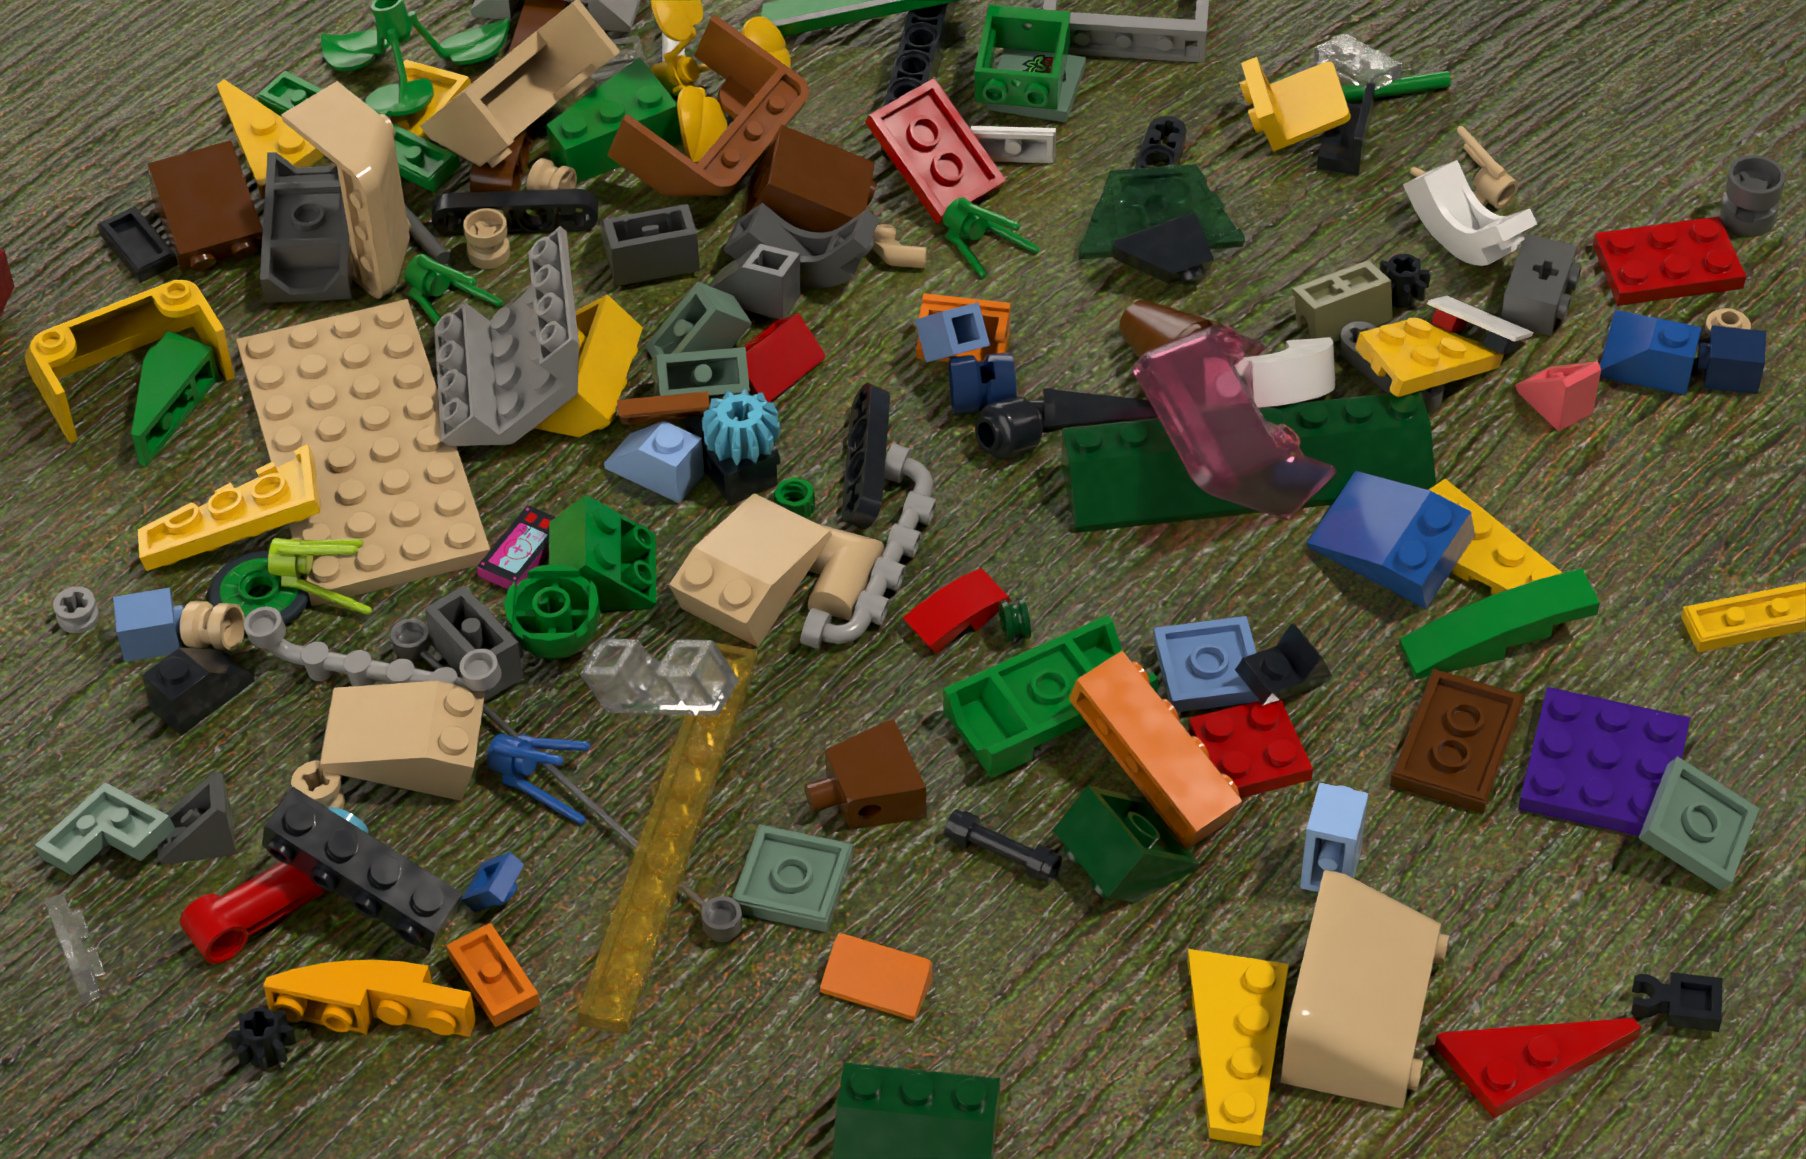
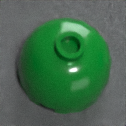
M549 564L537 566L527 571L528 577L520 581L517 586L514 581L508 589L504 606L508 628L517 638L522 649L542 659H564L582 651L596 635L601 613L597 589L592 581L589 582L581 576L580 570L568 565Z

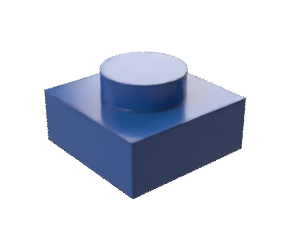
M511 852L482 862L461 901L473 912H478L495 905L502 906L515 893L517 889L515 880L524 864Z

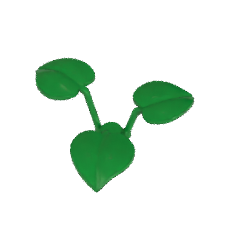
M374 0L371 3V9L375 18L376 30L358 31L342 35L322 33L321 48L325 61L332 69L351 71L371 64L376 55L383 54L391 44L399 75V84H389L376 89L369 94L365 103L378 114L382 113L387 117L402 116L425 108L434 96V88L430 80L421 78L408 82L399 43L410 38L412 25L440 58L450 57L452 63L465 65L480 62L494 56L505 42L510 22L507 17L488 25L452 35L439 45L418 21L416 12H407L404 0Z

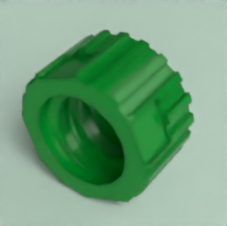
M796 477L786 478L779 482L774 491V503L807 519V517L811 516V513H814V487L807 480ZM803 498L797 502L787 501V499Z

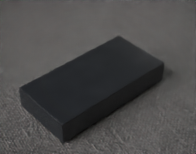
M135 206L97 224L100 236L140 283L178 265L176 254Z

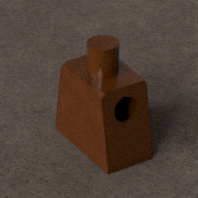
M894 719L887 720L829 747L825 752L826 778L804 785L806 798L812 812L838 805L847 827L852 829L927 817L926 786Z

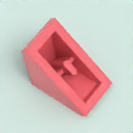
M1598 361L1552 366L1515 384L1518 394L1559 432L1593 413L1601 368Z

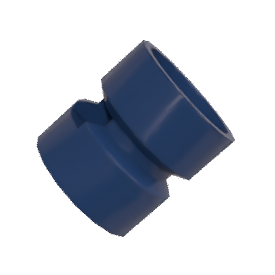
M1012 352L987 354L983 361H978L974 355L949 357V386L953 415L978 413L982 406L1017 396Z

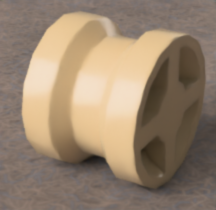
M540 158L534 163L529 172L526 190L575 189L577 181L576 171L568 166L555 167L551 160Z
M317 760L307 762L297 768L292 776V787L300 790L326 808H344L345 797L339 774L318 770L320 761Z

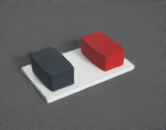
M1449 296L1431 299L1427 303V305L1436 308L1431 324L1450 332L1465 329L1467 322L1488 330L1482 345L1501 354L1516 351L1520 340L1532 337L1534 333Z

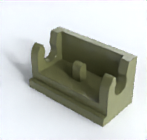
M1369 260L1292 288V293L1295 297L1296 321L1300 330L1309 326V339L1331 337L1333 342L1340 340L1343 327L1351 322L1364 321L1374 326H1379L1392 321L1391 280Z

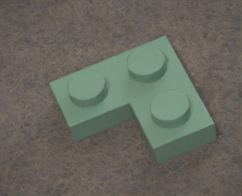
M105 782L37 842L35 847L41 859L73 876L108 844L141 861L175 830V827L169 815Z

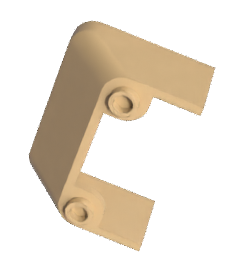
M575 0L426 120L420 127L432 141L480 167L488 162L493 168L512 153L508 146L514 142L513 139L568 93L571 92L576 98L595 83L591 75L621 51L580 0Z
M336 81L281 114V117L285 124L337 165L351 242L353 280L373 297L380 299L396 288L410 240L409 231L411 230V224L406 216L394 142L396 131L393 123L385 114H378Z

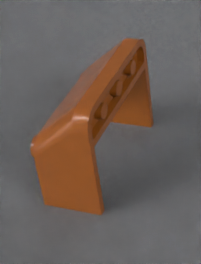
M715 14L707 25L694 57L726 79L720 87L717 99L723 111L735 120L696 164L633 117L626 114L621 121L607 156L664 196H722L731 193L764 155L781 124L788 126L802 110L809 96L808 85L800 75Z

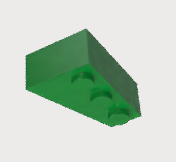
M638 57L546 125L550 160L554 163L555 167L568 166L574 168L577 175L576 184L621 167L619 163L607 156L621 121L626 114L633 117L671 146L681 143V131L677 103L641 57Z

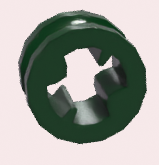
M1018 597L1013 604H1008L1006 600L999 601V619L1005 641L1013 642L1014 637L1017 635H1021L1023 639L1031 638V623L1025 599Z

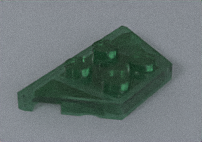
M1197 164L1110 170L1103 187V193L1096 204L1084 239L1080 243L1078 259L1113 257L1111 247L1114 240L1192 212H1196L1210 249L1243 247L1245 237L1241 229H1236L1226 214L1225 206L1218 195L1207 186V179Z

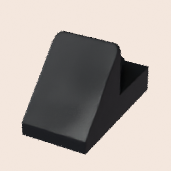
M1295 623L1289 626L1275 647L1243 657L1235 668V671L1262 705L1324 684L1332 677L1321 655Z

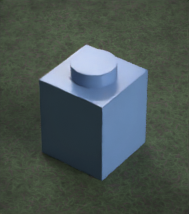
M979 302L915 319L926 363L990 346Z
M170 588L113 597L116 632L125 662L171 654L177 648H181L179 636L180 618L184 607L183 605L174 606Z

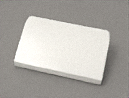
M971 126V131L993 162L1055 163L1056 128Z

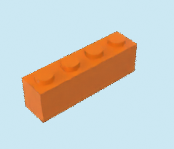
M1122 650L1076 680L1069 697L1070 702L1187 850L1234 818L1242 803L1237 786L1229 776L1221 774L1209 760L1208 751L1202 741L1195 736L1191 737L1179 722V716L1174 706L1168 700L1161 699L1150 686L1148 675L1139 663L1131 662Z

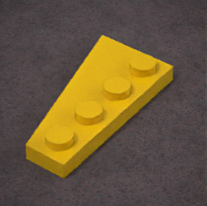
M1443 479L1429 489V491L1460 505L1472 513L1475 537L1453 568L1452 574L1466 581L1470 579L1478 580L1490 586V593L1494 595L1538 579L1562 573L1447 479Z
M1188 949L1187 963L1191 978L1192 1004L1196 1019L1197 1045L1201 1060L1202 1085L1209 1139L1261 1147L1289 964Z

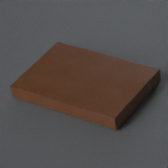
M1433 669L1392 772L1390 786L1484 814L1524 707L1525 695Z

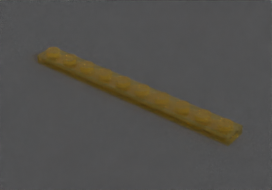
M711 642L580 1004L578 1025L626 1035L629 1034L758 663L757 650Z

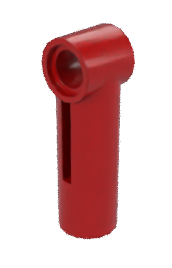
M279 862L222 896L206 894L195 899L182 912L180 927L208 963L221 964L239 954L245 947L248 937L322 895L327 890L319 887L310 879L309 875L293 865Z

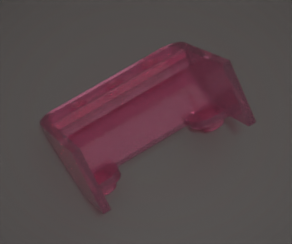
M1212 325L1146 351L1133 365V371L1190 476L1208 494L1289 520L1337 473L1334 466L1304 456L1299 447L1301 441L1290 427L1285 424L1278 426L1265 421L1234 366L1244 357L1259 356L1265 350L1262 342L1238 334L1229 326L1220 327Z

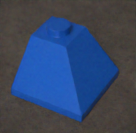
M1615 310L1600 364V377L1686 395L1702 327Z

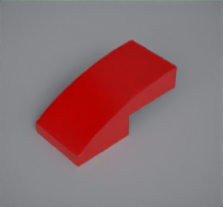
M979 568L952 581L930 595L907 613L903 619L922 641L937 654L969 625L976 631L984 626L999 612V601L1006 600L1007 603H1010L1012 600L982 568Z

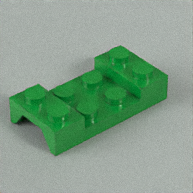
M1106 615L943 688V713L991 779L1033 760L1034 747L1087 723L1070 702L1069 697L1078 678L1122 651L1113 620L1109 615ZM1152 672L1147 675L1150 686L1157 693L1158 678Z

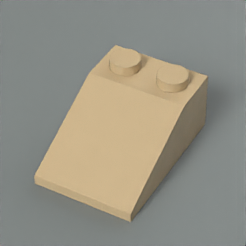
M753 493L692 549L669 586L683 610L759 647L832 536L830 530Z
M442 681L334 688L318 770L462 801L475 765L485 691H473L465 686Z

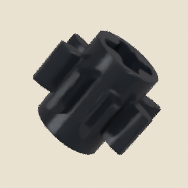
M1397 254L1391 257L1388 262L1384 260L1380 262V271L1391 280L1392 306L1405 308L1413 305L1416 300H1425L1426 288L1429 287L1431 272L1430 270H1421V259L1410 254Z
M261 1004L258 1008L251 1009L245 1014L239 1013L237 1015L240 1030L229 1032V1039L232 1049L237 1050L241 1066H245L250 1062L264 1072L267 1068L273 1067L279 1062L286 1063L288 1061L285 1046L296 1044V1037L293 1027L288 1026L286 1013L283 1009L274 1013Z

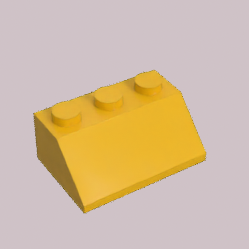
M608 295L575 311L579 340L578 394L535 426L534 429L580 438L596 429L602 430L614 420L617 400H619L621 391L627 384L626 376L631 362L638 352L637 344L643 327Z

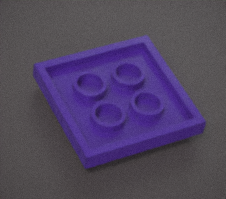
M1547 687L1521 793L1519 809L1639 836L1667 764L1677 756L1681 759L1683 757L1690 717Z

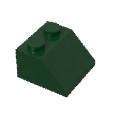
M1088 786L1052 829L1064 843L1062 849L1066 856L1074 863L1082 866L1092 878L1090 880L1092 888L1103 898L1111 901L1118 899L1138 902L1194 872L1200 865L1143 797Z

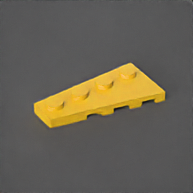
M306 444L294 450L297 458L277 468L272 461L256 469L259 477L237 488H234L229 483L215 490V494L211 496L208 503L200 507L191 502L138 529L139 558L146 571L161 566H169L179 560L206 551H214L223 545L247 537L259 536L268 530L292 522H300L310 516L321 513L315 457L309 445Z

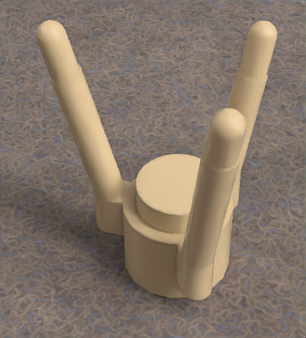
M1459 126L1457 132L1466 142L1463 146L1464 150L1481 167L1473 180V185L1477 187L1475 192L1472 191L1484 207L1488 203L1497 209L1504 207L1516 194L1519 186L1518 182L1493 160L1463 126ZM1416 167L1410 169L1411 175L1416 177L1426 173V171Z

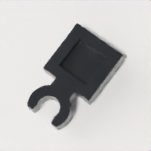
M1671 972L1668 984H1663L1651 975H1635L1632 992L1644 993L1650 998L1634 997L1631 1014L1640 1018H1649L1657 1013H1667V1026L1719 1032L1722 1022L1723 978Z

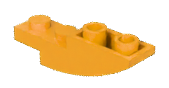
M387 960L328 962L291 969L267 977L263 985L269 1009L274 1013L283 1009L288 1022L306 1021L321 1024L337 1032H347L350 1030L367 1034L374 1017L391 1025L408 1024L427 1028L439 1035L456 1034L470 1037L476 1022L471 992L432 984L428 965Z

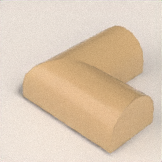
M818 524L830 530L832 536L809 569V572L820 574L809 596L808 609L815 608L830 613L831 616L850 621L854 614L858 597L862 590L865 591L870 581L874 564L877 558L881 557L884 552V545L876 539Z

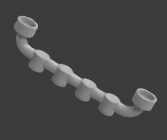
M893 443L887 453L884 478L901 483L904 476H908L915 482V487L906 498L898 523H895L890 531L882 556L878 557L874 564L870 581L865 591L862 590L858 597L851 620L844 625L830 624V613L812 608L802 629L801 644L820 649L824 642L835 644L848 643L861 637L870 622L880 626L883 624L890 604V599L883 597L886 588L896 592L899 590L906 570V565L900 564L899 561L902 555L914 558L922 536V532L915 530L918 522L929 525L937 506V499L930 497L933 489L931 474L922 463L911 458L912 450L910 448Z
M273 607L257 608L250 612L244 621L245 631L254 646L266 648L282 660L304 665L309 677L315 681L327 680L334 672L347 674L352 686L374 685L377 680L389 682L390 684L442 681L465 686L473 691H485L486 696L499 682L502 675L496 655L487 649L470 651L462 658L459 665L461 678L450 667H442L431 672L415 669L413 663L404 658L394 660L391 663L372 660L370 654L364 650H356L345 655L330 652L328 646L323 642H312L306 646L290 643L284 639L286 626L279 611Z

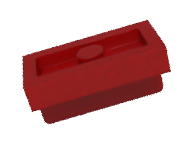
M799 313L776 320L743 346L746 349L749 388L754 395L763 392L767 402L772 401L825 359L824 351Z

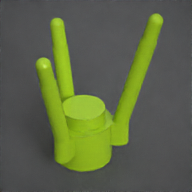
M274 538L272 540L268 555V571L271 575L282 576L281 586L301 589L365 615L372 613L371 607L300 578L301 574L310 573L313 555H355L358 552L357 548H361L364 544L361 539L289 540Z

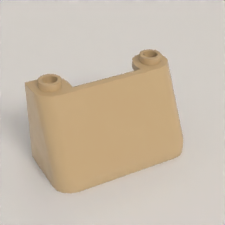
M1324 870L1289 1016L1281 1083L1403 1109L1407 1089L1418 1091L1423 1060L1415 1059L1414 1052L1430 974L1434 964L1444 965L1449 935L1440 934L1441 923L1346 874Z

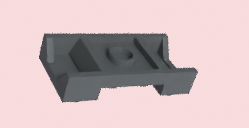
M268 152L260 283L264 302L352 299L353 264L351 242L337 165L333 162L331 166L295 167L277 152Z

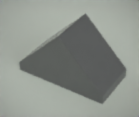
M214 771L166 813L170 816L175 830L158 845V862L167 865L236 854L234 818L222 773Z

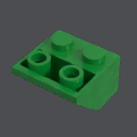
M586 494L549 522V564L573 566L580 570L582 577L589 582L592 581L597 589L600 611L651 609L656 605L655 533Z

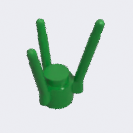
M964 197L955 199L945 210L943 223L950 229L946 234V239L956 245L980 278H985L987 272L964 240H977L985 233L986 229L1034 254L1040 251L1037 245L1007 229L1010 228L1018 231L1021 227L1018 222L975 205Z
M425 254L415 256L406 267L404 278L406 283L412 286L408 296L420 304L435 326L441 316L429 302L427 296L437 297L442 295L448 289L449 284L496 307L503 306V300L475 286L477 280L474 277L438 263Z

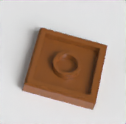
M708 391L617 400L619 420L623 426L685 420V417L692 414L704 416V411L709 410L710 406Z

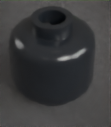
M1012 396L992 402L982 408L975 425V435L978 444L983 450L996 459L1006 460L1029 453L1038 447L1042 439L1044 421L1042 414L1032 402L1025 397Z

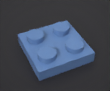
M1247 616L1154 628L1153 642L1168 701L1177 712L1259 701L1235 671L1243 657L1257 653Z

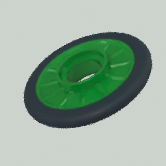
M269 551L252 552L233 559L219 570L209 589V602L213 607L219 603L237 604L244 612L245 618L257 608L273 607L279 611L284 624L289 623L302 612L310 597L308 592L301 589L281 586L282 576L269 573ZM301 574L300 578L305 580L303 574ZM266 585L272 588L271 592L263 597H252L248 594L256 586Z

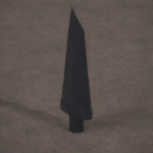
M1043 388V400H1029L1042 414L1044 430L1176 416L1151 400L1054 390V388Z

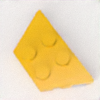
M1408 318L1404 321L1360 332L1355 345V349L1363 359L1371 364V368L1377 376H1385L1387 373L1391 377L1392 383L1389 390L1396 397L1497 369L1500 367L1504 354L1483 346L1481 342L1436 327L1419 318Z

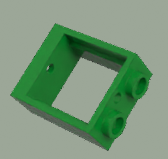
M988 5L974 71L975 102L1057 110L1070 46L1071 12ZM1025 23H1029V24H1031L1032 26L1027 27V26H1025L1024 24H1025ZM996 48L1054 53L1051 73L994 69L992 67Z

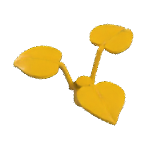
M650 0L654 17L663 34L671 40L679 41L672 51L664 54L665 61L653 65L651 71L669 94L673 93L675 96H678V118L686 155L696 163L700 161L728 128L720 103L713 97H706L704 88L693 86L700 73L712 69L705 64L698 65L691 57L679 55L696 37L694 25L699 24L703 19L701 0ZM759 16L746 21L742 34L790 68L791 59L789 51L786 49V42L775 24L769 19Z

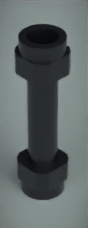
M954 810L946 823L944 835L953 839L954 843L968 848L973 843L1026 867V875L1031 878L1051 883L1059 872L1062 856L1054 853V850L1038 844L1033 849L981 826L980 817L968 811Z

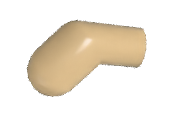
M887 224L877 225L873 234L875 243L872 249L885 263L890 266L926 268L927 247L901 245L895 240L896 229L894 226Z

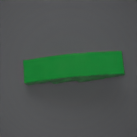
M1579 568L1494 594L1444 615L1400 638L1399 646L1415 680L1430 677L1433 669L1447 673L1504 660L1506 647L1549 638L1552 634L1553 625L1598 615L1600 602L1583 569Z

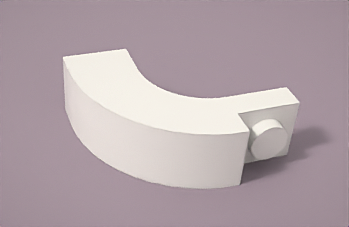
M1457 160L1436 167L1403 184L1416 213L1431 235L1455 257L1469 264L1489 265L1521 248L1520 242L1525 240L1522 232L1537 225L1531 209L1508 216H1499L1486 209L1470 189Z
M1331 337L1286 341V350L1273 354L1203 360L1207 408L1253 405L1254 408L1286 405L1318 398L1335 389L1334 350Z

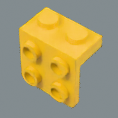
M1257 57L1241 63L1246 80L1239 82L1248 106L1254 104V108L1248 110L1250 120L1256 133L1264 131L1273 152L1345 124L1350 120L1351 114L1337 71L1332 62H1324L1272 84H1269Z

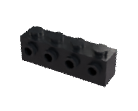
M295 787L291 788L264 825L262 846L267 849L270 855L278 861L287 865H293L309 875L310 879L319 887L330 892L334 891L347 899L365 916L377 918L394 929L399 937L410 944L419 945L431 952L458 912L463 893Z

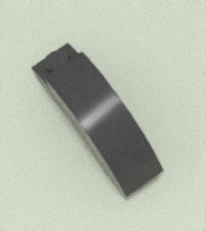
M761 203L736 221L724 251L735 260L758 244L800 253V287L807 289L833 287L845 283L854 277L860 260L868 254L875 243V239L872 236L879 219L866 209L836 230L816 233L801 230L790 225L764 203Z

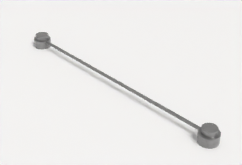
M410 618L401 620L393 626L390 635L393 650L397 656L408 659L411 662L423 658L436 670L443 667L427 653L430 648L428 628L424 622ZM483 703L482 712L508 735L519 737L517 732ZM540 763L702 908L703 930L708 937L717 942H728L739 934L743 924L741 907L737 901L730 897L720 896L705 902L552 764Z

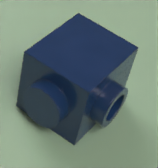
M1712 325L1708 343L1700 342L1697 356V369L1704 370V388L1758 394L1765 365L1766 331Z

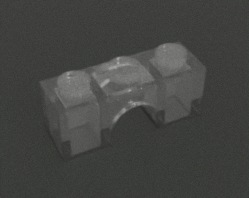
M602 639L580 673L607 713L718 716L739 682L738 677L713 640H675L663 661L660 662L645 650L638 639Z

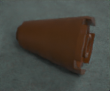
M1139 300L1132 303L1123 312L1120 319L1119 329L1123 338L1164 393L1179 404L1188 405L1185 401L1193 399L1198 402L1205 400L1203 360L1230 358L1231 349L1236 352L1234 337L1231 331L1222 324L1151 301Z

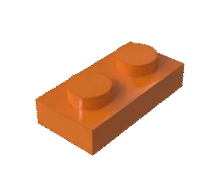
M491 923L446 945L448 957L495 1028L540 1005L538 992Z

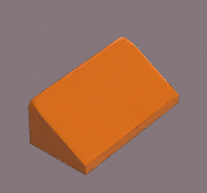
M838 933L825 969L820 992L915 1021L933 982L932 962L923 957Z

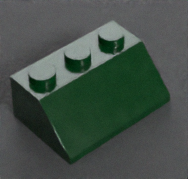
M844 1062L836 1108L833 1159H994L1000 1114V1078Z

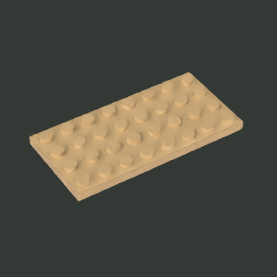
M408 299L236 339L270 462L273 461L277 468L297 458L294 450L306 444L309 445L315 457L321 513L310 516L300 522L289 523L288 526L292 539H361L364 543L361 548H357L358 552L355 555H313L310 573L303 574L306 581L343 596L352 597L476 566L490 551V547L457 447L447 446L441 439L438 389ZM309 593L311 606L331 602Z

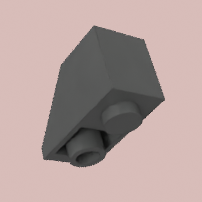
M758 244L722 268L708 286L734 295L743 310L758 313L769 318H784L800 297V253Z

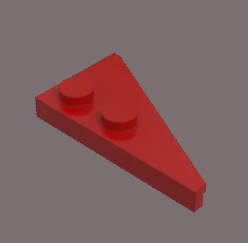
M1634 1018L1449 1031L1436 1035L1434 1047L1495 1119L1639 1038L1641 1026Z

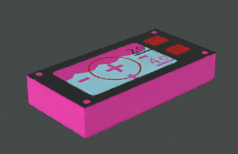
M527 505L477 565L478 577L506 589H509L514 581L517 586L520 581L528 577L527 571L540 566L549 555V522L555 517Z

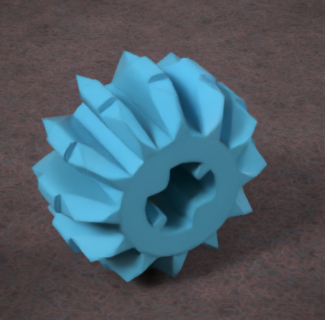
M746 388L738 395H733L726 390L723 399H711L709 410L704 411V417L702 418L704 441L708 450L715 451L719 461L732 457L736 465L742 459L747 458L756 464L759 454L771 455L772 448L774 447L773 443L778 442V437L780 436V423L778 422V412L775 409L774 403L767 402L763 392L750 396Z

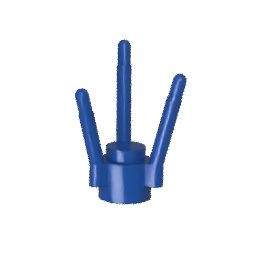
M498 734L494 737L488 748L487 764L491 771L503 774V784L522 790L579 825H583L586 822V818L526 781L523 779V775H530L534 771L537 762L558 766L563 764L564 760L561 756L537 751V749L588 751L591 748L589 742L535 738L520 734L518 738L506 734Z

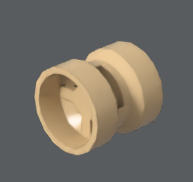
M490 208L479 209L467 215L463 228L467 240L466 249L470 263L482 269H493L506 263L510 257V245L506 237L507 223L504 215L498 210Z
M190 601L182 611L180 618L181 639L185 645L192 648H207L212 644L218 650H235L240 646L245 633L244 612L237 604L219 603L213 607L209 602Z

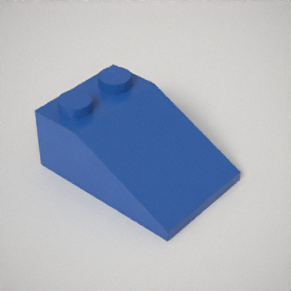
M1355 471L1308 540L1307 547L1427 609L1475 537L1471 511L1426 489Z

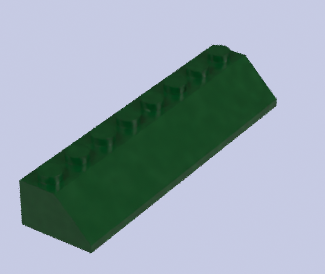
M1421 391L1401 397L1388 393L1062 429L1061 467L1076 533L1333 505L1355 471L1426 490L1436 485L1431 423Z

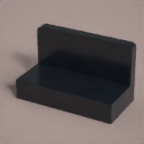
M1367 82L1362 105L1347 103L1351 118L1347 123L1324 132L1318 155L1317 169L1359 175L1372 120L1376 83Z

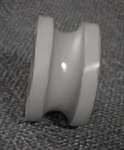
M70 587L58 593L54 599L53 608L59 627L64 631L81 633L88 631L97 623L99 611L94 594L89 589Z

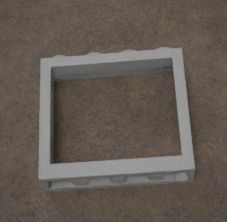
M1044 0L1043 9L1057 11L1058 0ZM1197 0L1195 20L1071 12L1068 54L1205 63L1210 0ZM1198 41L1197 46H1185V42Z

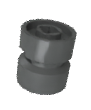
M1747 155L1734 160L1730 165L1720 209V219L1724 227L1730 232L1740 236L1756 237L1770 232L1774 227L1779 200L1781 199L1785 182V173L1776 161L1765 156Z

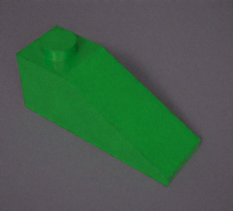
M167 331L157 345L152 346L143 360L131 433L140 465L146 467L220 378L213 347Z

